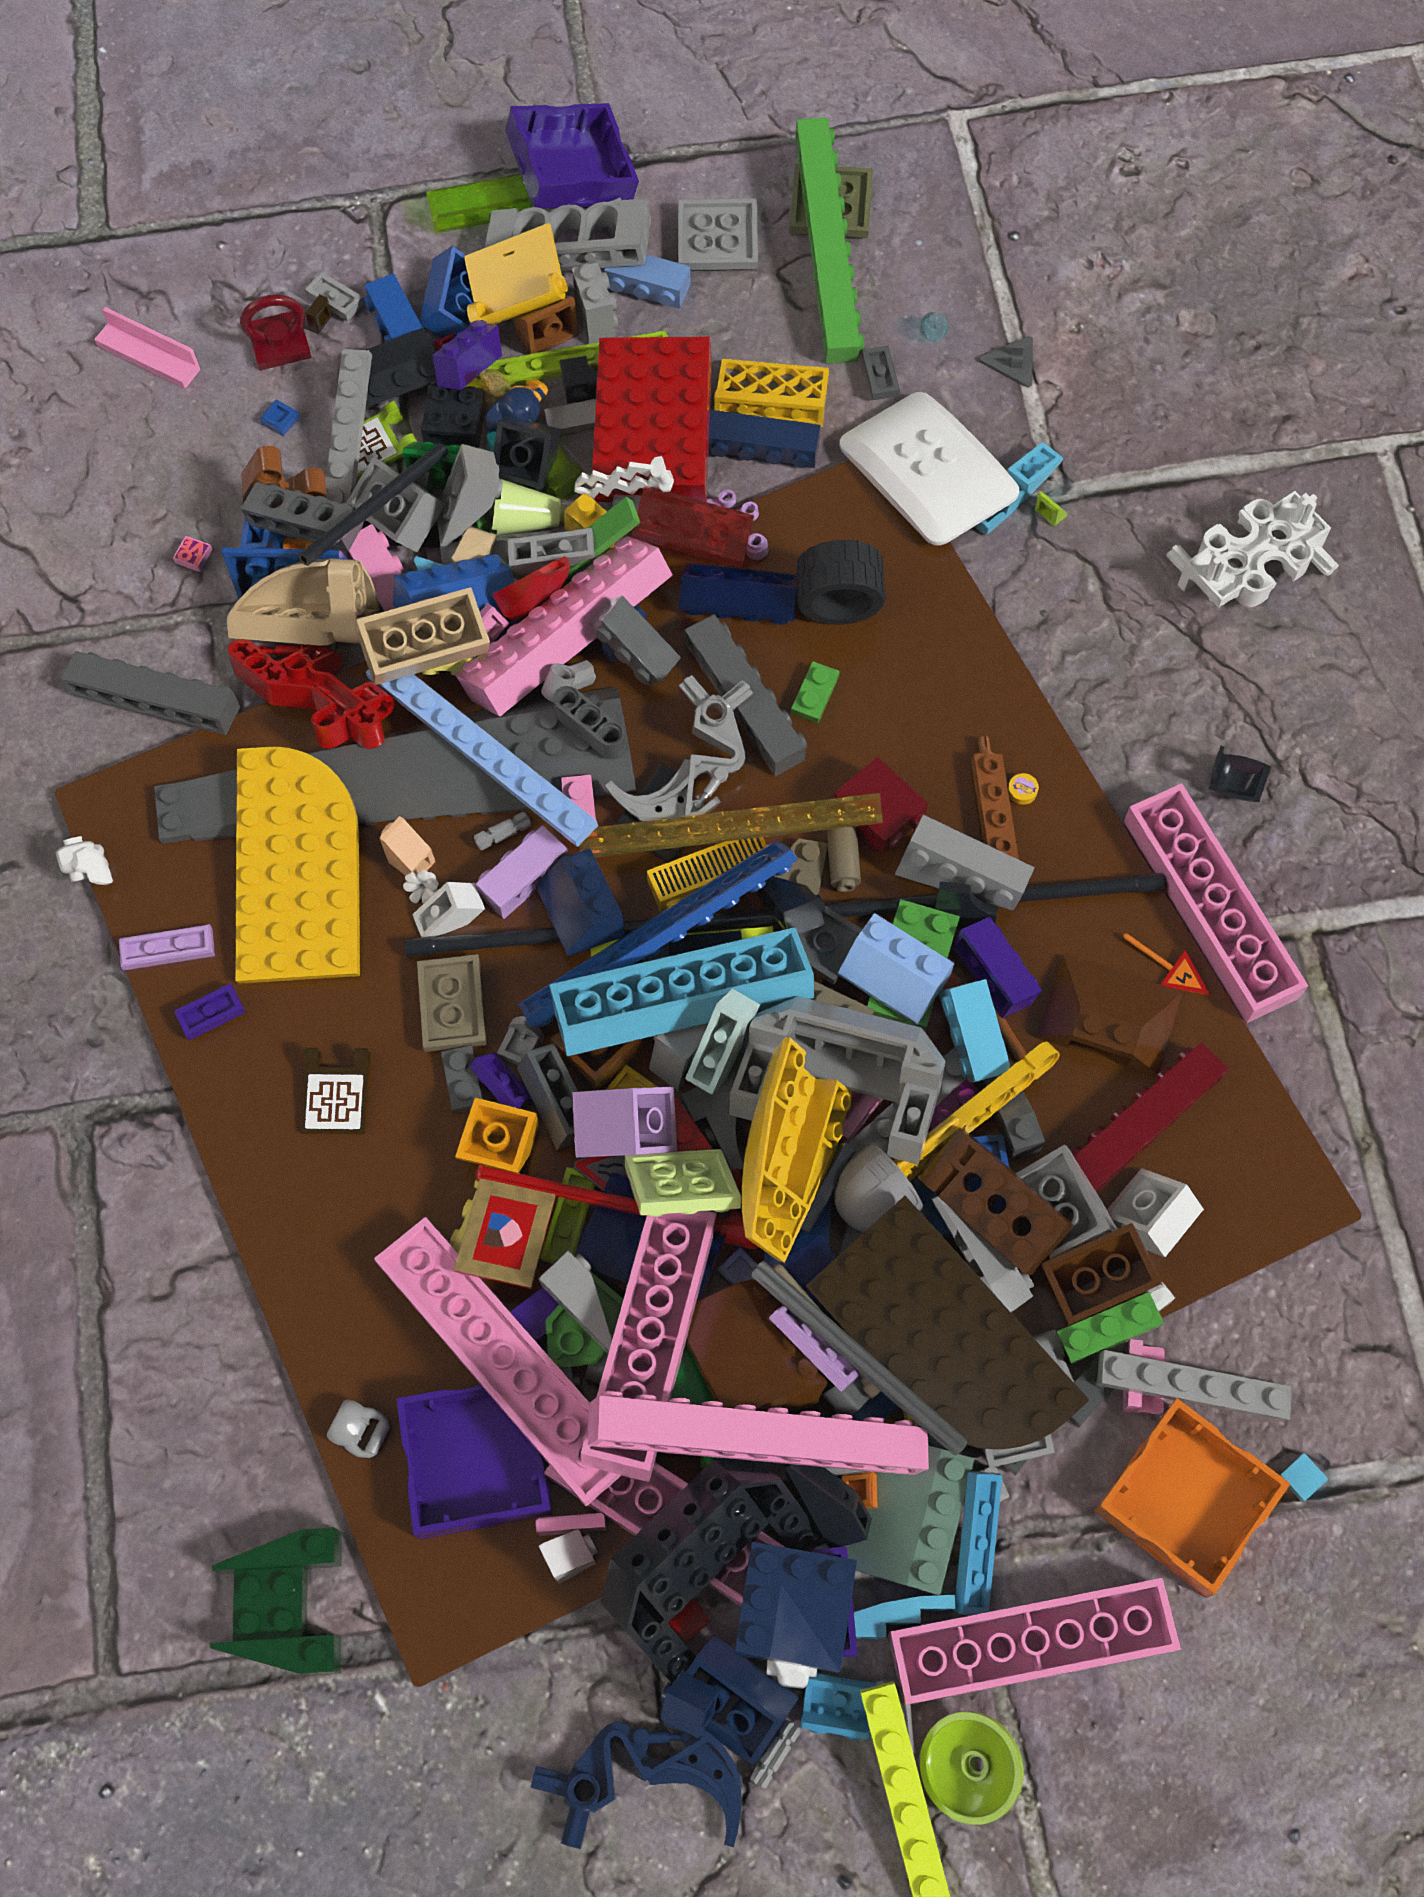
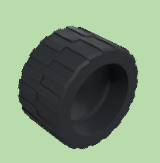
M831 540L808 548L797 559L798 606L801 613L807 618L830 625H844L866 620L877 614L884 607L886 595L883 557L874 546L858 540Z

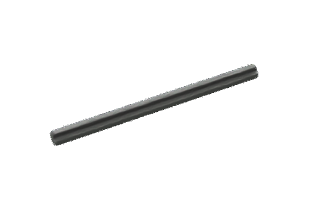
M762 1261L755 1267L751 1275L757 1282L953 1455H958L965 1448L968 1441L963 1435L768 1263Z

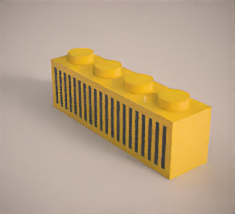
M760 829L647 870L648 885L660 912L665 911L767 846Z

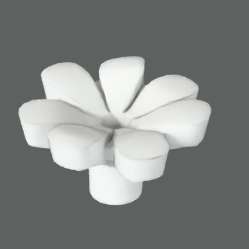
M421 870L418 874L410 872L405 876L406 882L403 884V888L406 891L413 892L409 897L413 903H418L421 898L423 903H425L438 891L439 883L432 872Z

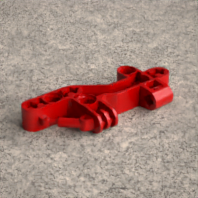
M238 639L229 644L228 654L234 674L265 701L276 706L317 710L311 719L316 741L320 747L326 749L334 748L349 739H353L357 744L366 749L377 748L383 744L385 738L381 720L393 711L395 706L394 698L378 685H374V682H366L352 690L333 676L340 669L342 658L337 652L329 648L328 645H277L276 648H266L264 645L256 646L248 639ZM267 654H276L277 657L286 658L275 661Z

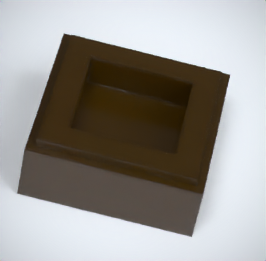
M321 294L318 295L305 313L310 331L316 334L321 332L332 317L328 298Z

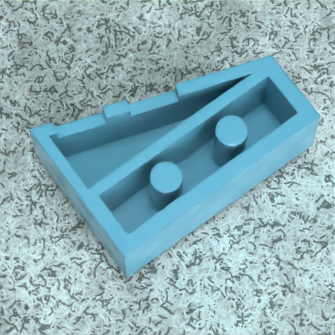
M986 979L940 991L938 995L950 1026L953 1044L957 1046L961 1058L959 1059V1067L963 1077H967L969 1082H976L1001 1075L1010 1068V1063Z

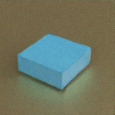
M1305 1453L1301 1454L1280 1474L1281 1477L1291 1483L1288 1488L1301 1502L1306 1501L1328 1480Z

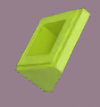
M1042 491L1038 493L1035 511L1055 527L1067 517L1068 513Z

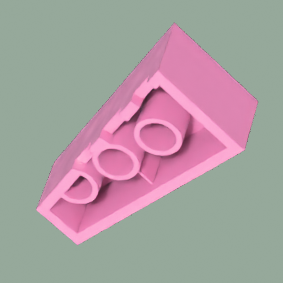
M373 524L360 530L349 552L344 551V555L349 560H359L364 565L373 582L378 604L383 609L380 612L395 609L392 605L394 576L402 574L401 571L404 569L397 555L391 556L387 549L389 543L382 531L377 532Z

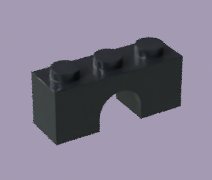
M581 356L560 360L561 376L567 404L596 399L598 371L589 366L587 357Z

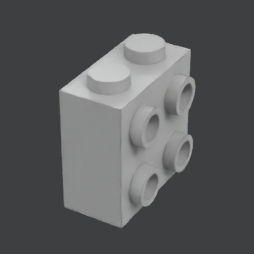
M598 262L572 268L575 302L589 344L599 342V338L615 337L614 328L618 327V320L613 310L617 309L614 294L609 293L607 290L610 288L607 273L601 272Z

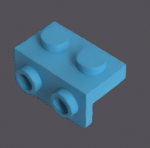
M817 1673L816 1677H809L805 1690L800 1727L809 1729L816 1734L831 1733L843 1735L850 1740H869L871 1734L859 1690L877 1686V1683Z

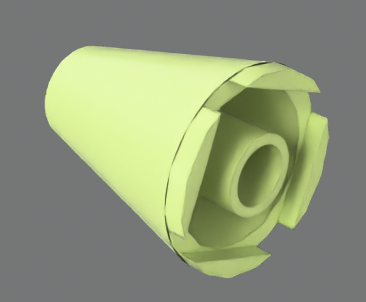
M500 479L503 483L501 495L499 498L495 497L493 505L489 509V514L493 518V522H489V533L503 535L554 528L559 526V522H564L566 506L561 504L560 498Z

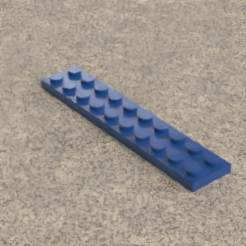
M778 840L773 841L550 984L631 966L643 958L650 959L656 956L661 951L660 947L670 941L674 943L681 940L687 935L688 929L696 924L697 926L706 924L713 918L715 912L721 908H731L739 902V897L746 892L752 893L761 889L766 884L765 880L773 875L779 876L786 873L792 868L791 864L798 859L792 849ZM549 984L518 1003L532 1028L538 1025L543 1027L555 1018Z

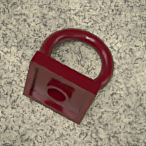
M279 294L262 296L250 302L241 313L240 327L244 334L251 339L259 371L312 358L303 327L305 321L304 309L298 301L289 296ZM283 306L291 310L251 321L255 313L266 307Z

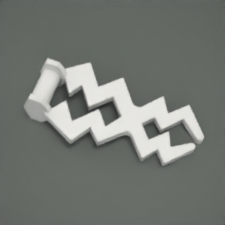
M660 456L655 457L650 465L629 462L627 469L617 466L611 475L595 470L592 471L591 475L582 472L575 481V492L579 494L586 493L593 499L599 492L608 497L612 490L616 488L632 495L639 488L652 493L661 489L664 493L671 491L674 479L671 471L666 470L663 457ZM636 472H638L648 477L651 472L652 476H650L649 479L646 480L639 476H636L635 474ZM620 477L630 480L631 482L629 483L620 479ZM584 483H587V484L590 485L592 488H591V489L584 488V487H581V485H583Z

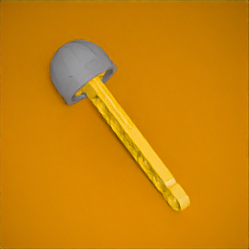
M1049 1042L1039 1044L1025 1055L1024 1059L1015 1063L930 1131L926 1137L919 1165L898 1159L893 1161L878 1146L868 1143L851 1157L833 1190L835 1206L842 1219L855 1230L865 1232L904 1195L921 1211L923 1209L922 1202L910 1181L923 1170L959 1127L968 1133L972 1132L1028 1087L1034 1079H1038L1057 1062L1060 1055L1059 1052Z

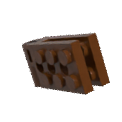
M961 1127L953 1133L917 1175L928 1188L936 1193L939 1198L1024 1274L1032 1275L1075 1226ZM979 1175L981 1187L977 1191L972 1192L970 1181L973 1177ZM1004 1197L1006 1208L1002 1213L997 1214L994 1209V1203L998 1198ZM1029 1219L1031 1230L1026 1236H1022L1019 1233V1224L1022 1220Z

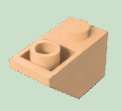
M399 816L394 823L391 822L385 826L381 833L380 841L389 864L405 876L410 872L418 874L421 870L427 871L435 863L431 848L402 817Z

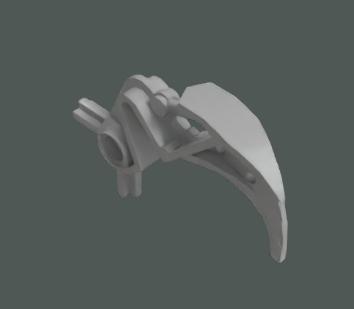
M692 675L684 679L679 688L696 706L692 734L729 754L732 758L691 754L690 759L684 760L678 772L665 787L649 795L633 796L619 789L612 781L608 782L605 788L625 810L638 818L639 821L651 826L680 828L699 822L721 803L716 796L706 805L703 804L708 797H711L720 783L727 780L728 774L738 771L745 761V750L733 713L736 707L753 694L750 686L747 683L745 684L743 680L721 697L714 694L709 696ZM716 709L720 712L721 718L718 720L710 719L706 711ZM708 771L712 779L702 791L703 794L700 799L692 801L694 779L701 773ZM678 797H683V798H684V802H683V803H679V802L677 801V798H678ZM655 807H661L662 811L656 812Z

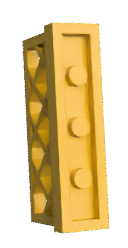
M722 359L718 386L715 392L714 410L821 425L820 427H823L829 368ZM726 369L739 370L741 373L732 377L726 372ZM765 372L767 376L759 380L754 374ZM790 374L795 378L786 382L780 376ZM812 376L823 377L822 380L815 384L808 380ZM748 378L753 384L744 388L739 382ZM774 380L780 386L771 390L766 384ZM802 383L806 389L797 392L793 387ZM733 387L737 391H728L726 389ZM757 389H760L764 394L752 392L756 391ZM787 391L791 396H785L780 394ZM814 394L818 398H807V396Z

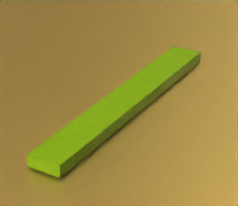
M664 330L630 337H668L667 331ZM599 342L496 360L465 387L473 386L487 391L525 384L527 380L543 381L562 377L560 360L586 356L589 366L598 371Z

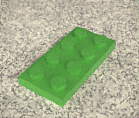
M900 899L893 925L943 957L948 958L960 916ZM871 996L867 1007L874 1009V1016L921 1027L926 1031L934 1001L917 1025Z

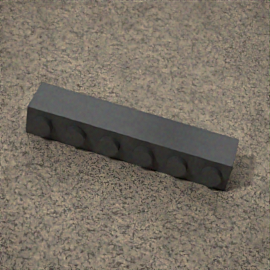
M714 614L685 629V645L721 697L742 680L750 686L753 694L733 710L734 717L773 775L777 776L805 761L807 742L801 732H795L791 726L792 721L789 714L784 709L780 710L776 704L777 700L773 691L769 687H764L758 669L754 665H749L742 646L739 643L735 644L731 639V632L725 622L720 623Z
M75 651L60 678L70 695L227 735L240 709L234 692L225 686L216 687L205 684L198 679H184L170 672L161 673L153 671L146 666H133L122 660L102 658L91 652L86 654Z

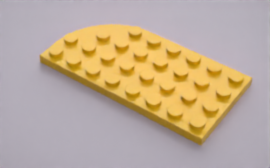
M284 747L237 749L236 982L242 984L360 976L359 827L356 808L347 788L326 764L302 751Z

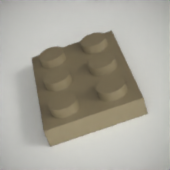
M479 955L417 961L424 1051L456 1049L470 1045L472 1047L487 1045Z

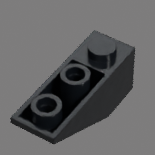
M785 1464V1473L788 1481L791 1484L794 1483L800 1494L803 1508L809 1511L815 1522L818 1536L824 1538L829 1548L844 1547L867 1540L872 1518L856 1490L825 1467Z

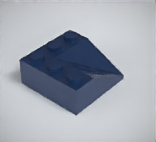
M752 1542L735 1654L840 1673L857 1560Z

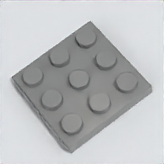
M757 199L678 200V263L690 266V270L758 269Z

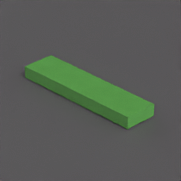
M625 497L588 527L593 529L595 557L570 566L564 582L640 524L638 514L631 499Z

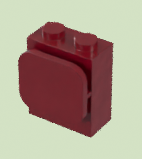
M877 756L834 793L833 807L849 822L857 826V835L870 848L881 851L884 854L891 847L893 849L897 848L904 841L905 834L912 828L916 830L922 816L927 814L928 803Z

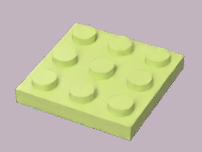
M721 1149L625 1155V1169L640 1215L658 1217L667 1213L694 1214L697 1211L710 1210L726 1212L730 1209L741 1208V1195Z

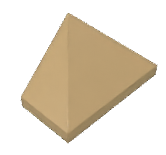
M470 526L452 557V563L491 555L496 535Z

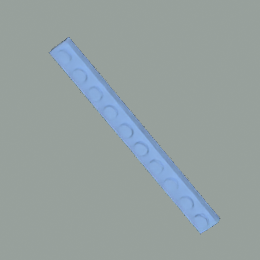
M368 669L366 671V674L371 681H373L371 673ZM414 674L378 684L397 702L575 846L578 847L598 827L597 820Z

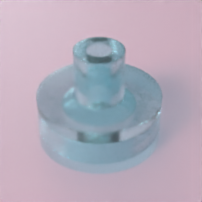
M935 312L927 313L920 322L922 337L930 341H940L948 331V321L942 314Z

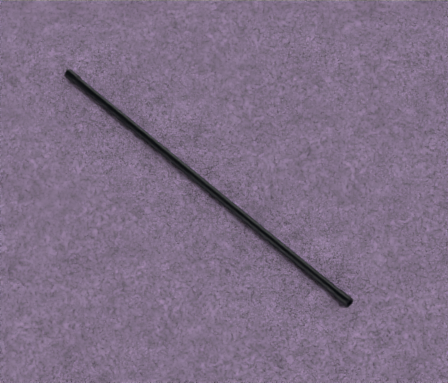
M1163 873L1127 878L1026 886L1019 902L1130 892H1159L1165 889V879ZM937 894L828 903L824 905L842 917L873 915L874 913L889 914L897 912L900 899L935 909ZM767 909L714 913L713 918L709 922L701 926L696 924L687 931L774 924L778 922ZM650 919L623 921L624 934L627 935ZM554 927L437 938L405 939L404 944L406 957L433 955L441 952L560 942Z

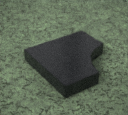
M943 881L939 883L935 909L960 916L957 928L963 929L988 917L994 923L996 922L998 906L986 904L977 899L972 893L971 885Z

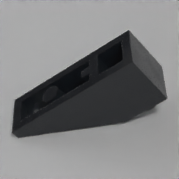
M772 876L765 880L766 884L761 889L757 890L759 900L784 930L796 927L798 935L825 925L822 912H825L823 900L819 894L815 895L807 885Z

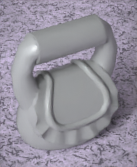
M346 1399L341 1404L327 1432V1438L332 1443L343 1446L356 1457L371 1458L378 1454L390 1429L389 1420L379 1410L363 1407L356 1401ZM370 1419L379 1420L365 1450H362L357 1444L361 1440L366 1426L369 1425Z

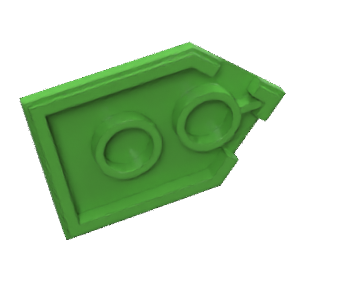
M589 1271L592 1274L607 1326L613 1339L624 1299ZM560 1304L546 1319L548 1356L559 1368L594 1365L606 1353Z

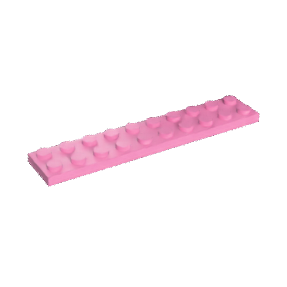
M426 1217L423 1218L375 1257V1262L585 1506L589 1505L621 1476L583 1466L581 1463V1451L589 1425L590 1402L480 1278L454 1272L458 1253Z

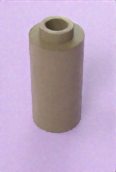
M836 822L827 827L831 886L837 888L838 891L850 892L855 890V887L861 883L857 826L851 822Z

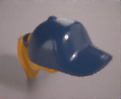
M527 380L525 386H513L508 392L503 394L487 412L486 426L489 433L496 432L498 420L506 416L535 422L540 413V401L548 393L547 386L539 380Z

